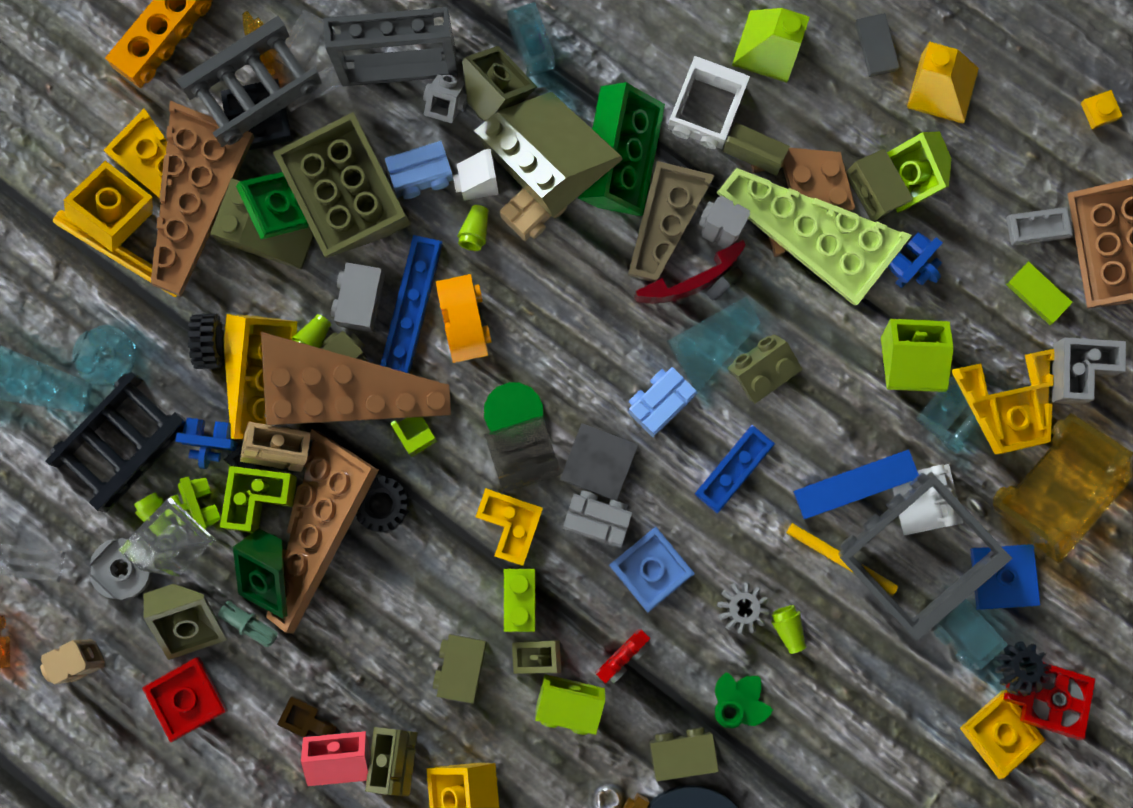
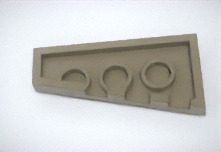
M657 161L628 276L651 282L659 280L710 186L714 175Z

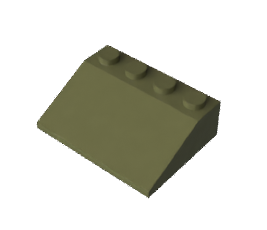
M553 92L497 111L474 130L484 148L491 149L492 157L552 217H555L622 160L620 154Z
M354 112L273 152L325 258L386 238L411 225Z

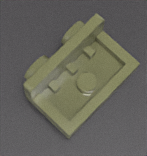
M775 334L760 340L758 346L748 353L739 355L733 364L727 367L729 373L737 378L748 399L754 404L803 370L788 342Z

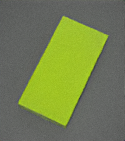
M1029 261L1006 284L1049 325L1053 324L1073 303Z

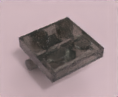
M543 416L484 434L503 493L561 475L560 466L555 456Z

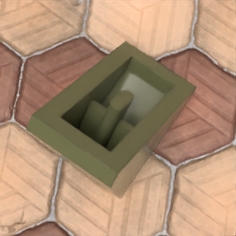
M560 640L512 643L514 674L561 672Z

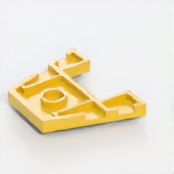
M1054 349L1025 355L1031 386L990 395L987 391L982 364L952 369V374L994 454H1002L1051 442L1052 404L1049 403V387L1053 386L1054 375L1050 374V361L1054 360Z

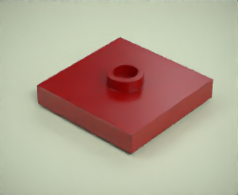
M195 657L142 687L170 743L228 711L200 657Z

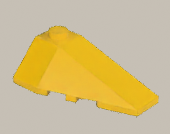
M226 314L224 356L231 439H244L249 422L266 424V417L264 415L265 397L261 332L292 340V337L297 333L298 321Z

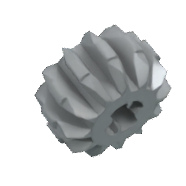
M749 582L743 583L742 593L739 586L733 583L731 584V589L734 595L723 590L721 595L728 602H717V607L726 608L727 611L719 614L718 618L719 620L730 618L725 626L727 630H731L737 623V634H743L745 624L750 633H755L756 629L753 621L760 626H764L765 621L759 617V614H770L769 609L760 607V604L768 602V597L756 598L761 592L760 587H755L749 593ZM746 600L749 603L747 609L750 612L748 615L741 614L739 616L737 603L739 601L740 603H745Z

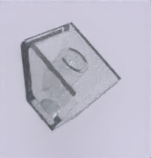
M169 497L118 550L141 571L179 577L216 539Z

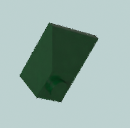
M259 528L233 546L238 595L284 619L288 614L282 540Z

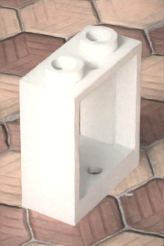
M694 56L669 119L668 129L672 130V133L677 137L696 139L706 148L716 149L717 147L723 149L750 76ZM695 79L735 94L720 134L679 119Z

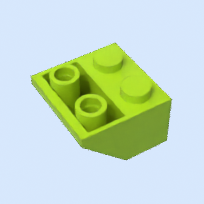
M890 319L881 336L887 390L947 392L954 348L950 321Z

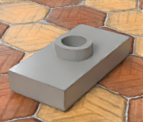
M1068 207L1010 214L1006 217L1011 246L1067 239L1073 236Z

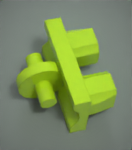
M189 476L181 478L177 486L183 504L180 503L178 495L171 496L169 500L172 508L164 513L166 518L176 517L178 526L188 524L185 513H187L194 535L197 536L203 534L207 527L219 522L220 515L215 504L200 509L197 499L211 494L206 478L191 481Z

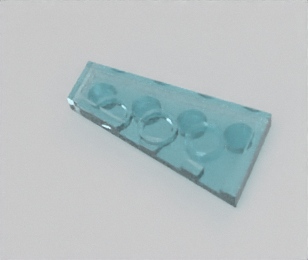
M0 345V401L87 414L93 384Z

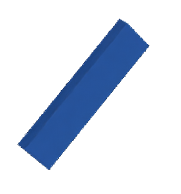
M908 449L797 489L793 493L803 520L913 481L919 474Z

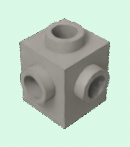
M437 75L432 84L428 83L424 91L423 101H426L424 116L453 123L459 111L464 112L466 108L467 94H464L465 82L459 81L451 75Z

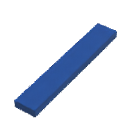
M413 235L381 366L411 374L443 246L442 241Z

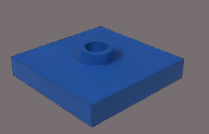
M1034 544L1001 546L1013 559L974 591L976 610L1040 606ZM989 547L970 549L972 567L991 551Z

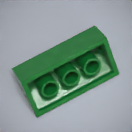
M627 82L601 86L592 129L621 155L622 160L578 196V199L600 209L643 216L665 108L664 103Z

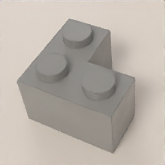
M1065 337L1054 343L1052 403L1083 405L1093 401L1095 376L1114 377L1126 372V341Z

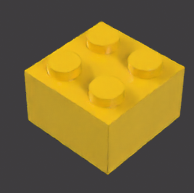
M106 160L63 200L65 217L112 253L153 213V197Z

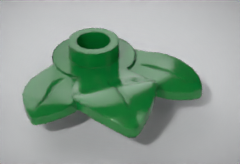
M725 672L716 682L714 692L718 703L715 706L714 715L721 726L729 729L736 728L741 724L757 726L771 715L773 709L769 705L758 701L761 693V678L759 676H746L736 682L729 673ZM727 707L735 709V715L732 718H726L724 715V710Z

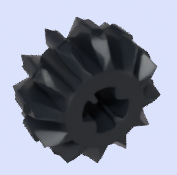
M1022 641L1015 643V646L1008 645L1004 647V654H1000L996 658L1002 666L995 668L994 671L1004 676L999 684L1005 685L1009 683V693L1015 694L1020 690L1022 696L1031 695L1032 691L1035 693L1040 692L1043 689L1041 683L1045 684L1051 679L1044 673L1051 669V665L1043 664L1042 661L1047 653L1036 654V644H1030L1026 647ZM1019 665L1022 668H1026V671L1020 670Z

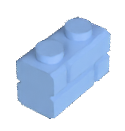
M442 141L385 158L397 197L403 196L404 199H411L419 196L421 190L430 187L432 190H440L447 187L449 181L454 180Z
M673 367L667 372L661 369L650 380L653 386L646 393L640 390L629 400V403L632 405L628 410L629 415L653 438L698 393Z

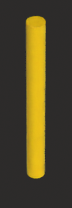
M791 523L786 532L788 535L853 573L840 559L839 550ZM862 564L889 595L893 596L896 593L898 585Z

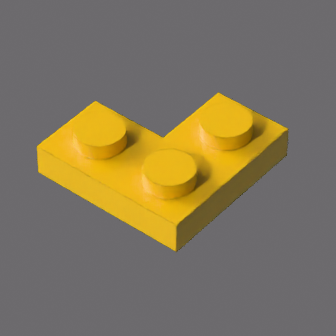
M485 488L475 517L504 527L494 556L524 566L543 508Z

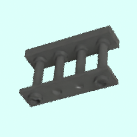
M279 16L271 19L177 79L189 100L199 97L219 126V129L212 133L221 147L238 142L242 138V134L301 96H308L314 93L318 85L322 84L315 67L305 72L285 44L286 39L290 36ZM270 49L276 50L295 77L294 81L281 89L260 60V56ZM245 65L251 66L270 94L269 97L256 105L234 75L235 71ZM220 81H225L245 111L229 121L209 91L210 87Z

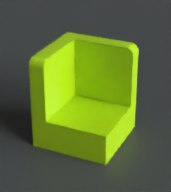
M423 417L405 418L399 423L396 420L390 423L411 457L438 442Z

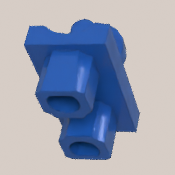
M917 232L906 245L917 256L913 263L899 253L888 265L891 272L898 278L895 284L903 288L917 271L921 273L916 279L918 284L924 285L927 280L934 283L938 282L941 274L937 269L942 262L938 258H934L931 263L926 261L943 242L937 237L931 241L926 236Z
M187 418L183 433H177L175 442L182 443V445L200 447V450L190 449L189 458L198 459L199 468L207 469L210 461L220 462L221 453L211 452V448L234 451L237 448L238 443L231 439L230 423L215 421L213 437L203 436L204 420Z

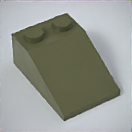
M231 178L210 234L218 243L302 270L314 238L310 227L261 240L236 188L240 181Z

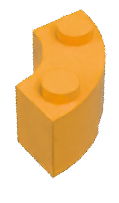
M471 274L436 281L452 362L456 363L488 356L486 344L492 343L488 325L482 326L477 304L483 302L480 285H473Z

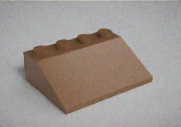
M1133 178L1067 193L1087 308L1133 303Z

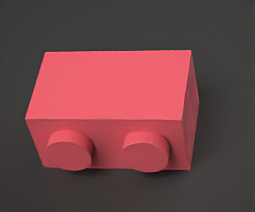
M366 731L303 737L301 765L307 786L367 781L370 748Z

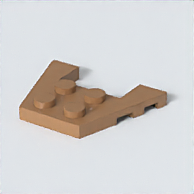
M789 148L781 165L784 169L788 189L791 188L813 199L817 198L848 211H854L855 204L841 152ZM751 165L753 173L765 171L754 165ZM769 237L774 257H778L787 251Z

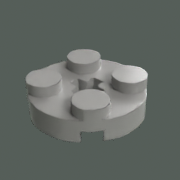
M120 538L104 542L95 550L90 561V565H92V575H90L92 585L100 594L112 599L126 600L138 596L148 587L155 572V564L146 547L130 539ZM117 562L122 564L127 562L128 573L126 575L116 576L115 573L118 569L115 565Z

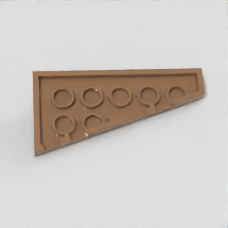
M170 101V119L166 134L167 147L163 162L159 200L161 204L159 217L157 218L158 232L156 247H154L151 284L181 297L211 233L231 178L236 179L253 142L254 135L247 131L242 134L243 136L238 142L221 147L212 133L219 129L213 117Z
M261 332L266 425L451 415L448 384Z
M311 429L310 440H313L310 455L307 457L304 465L306 471L303 484L297 487L287 533L290 534L287 550H283L288 616L282 619L270 611L267 612L266 616L267 619L285 633L294 634L379 471L320 431Z

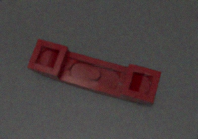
M744 240L716 252L714 257L716 266L675 286L667 288L663 278L636 290L634 295L636 302L646 304L666 303L689 297L708 288L725 275L737 262L746 246Z

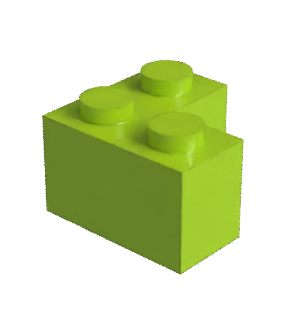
M229 466L220 528L253 533L259 529L263 503L293 507L297 477L289 473Z

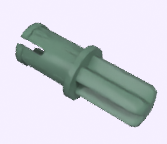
M231 601L225 603L227 608L223 605L220 609L218 618L238 629L240 635L246 634L265 647H269L275 642L278 635L277 632L257 620L256 614H248Z

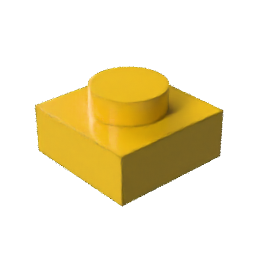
M1112 90L1086 98L1081 102L1091 129L1117 121L1123 116Z

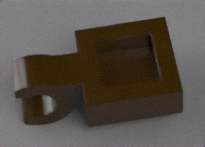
M295 696L290 697L277 723L278 726L302 738L308 737L310 731L321 736L334 734L337 726L317 718L321 710L320 708Z

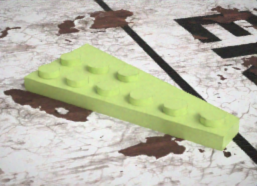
M738 168L732 172L717 191L719 196L733 201L734 206L739 204L750 210L748 219L854 306L859 304L912 236L906 232L889 228L880 222H873L860 217L859 214L817 198L813 199L791 188L787 189L771 183L770 180Z

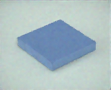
M654 527L609 564L610 568L647 613L695 574L657 527Z

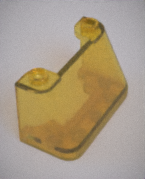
M1072 413L1065 420L1061 419L1055 424L1051 431L1053 435L1052 447L1017 487L1013 485L1007 488L1001 487L993 498L994 509L1057 563H1060L1068 556L1126 488L1133 477V452Z

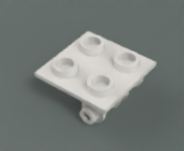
M949 464L917 470L919 475L921 473L927 475L932 472L957 498ZM912 481L892 488L894 497L899 493L902 496L905 495L912 488L910 486ZM933 487L928 489L899 515L903 536L963 523V519Z

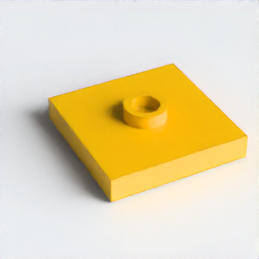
M1007 689L998 693L960 727V730L998 779H1004L1046 741L1036 726L1020 722L1022 708L1019 705L1003 700L1004 693H1009Z

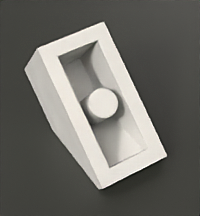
M491 149L483 150L457 164L458 174L453 175L456 193L462 192L464 201L499 195Z

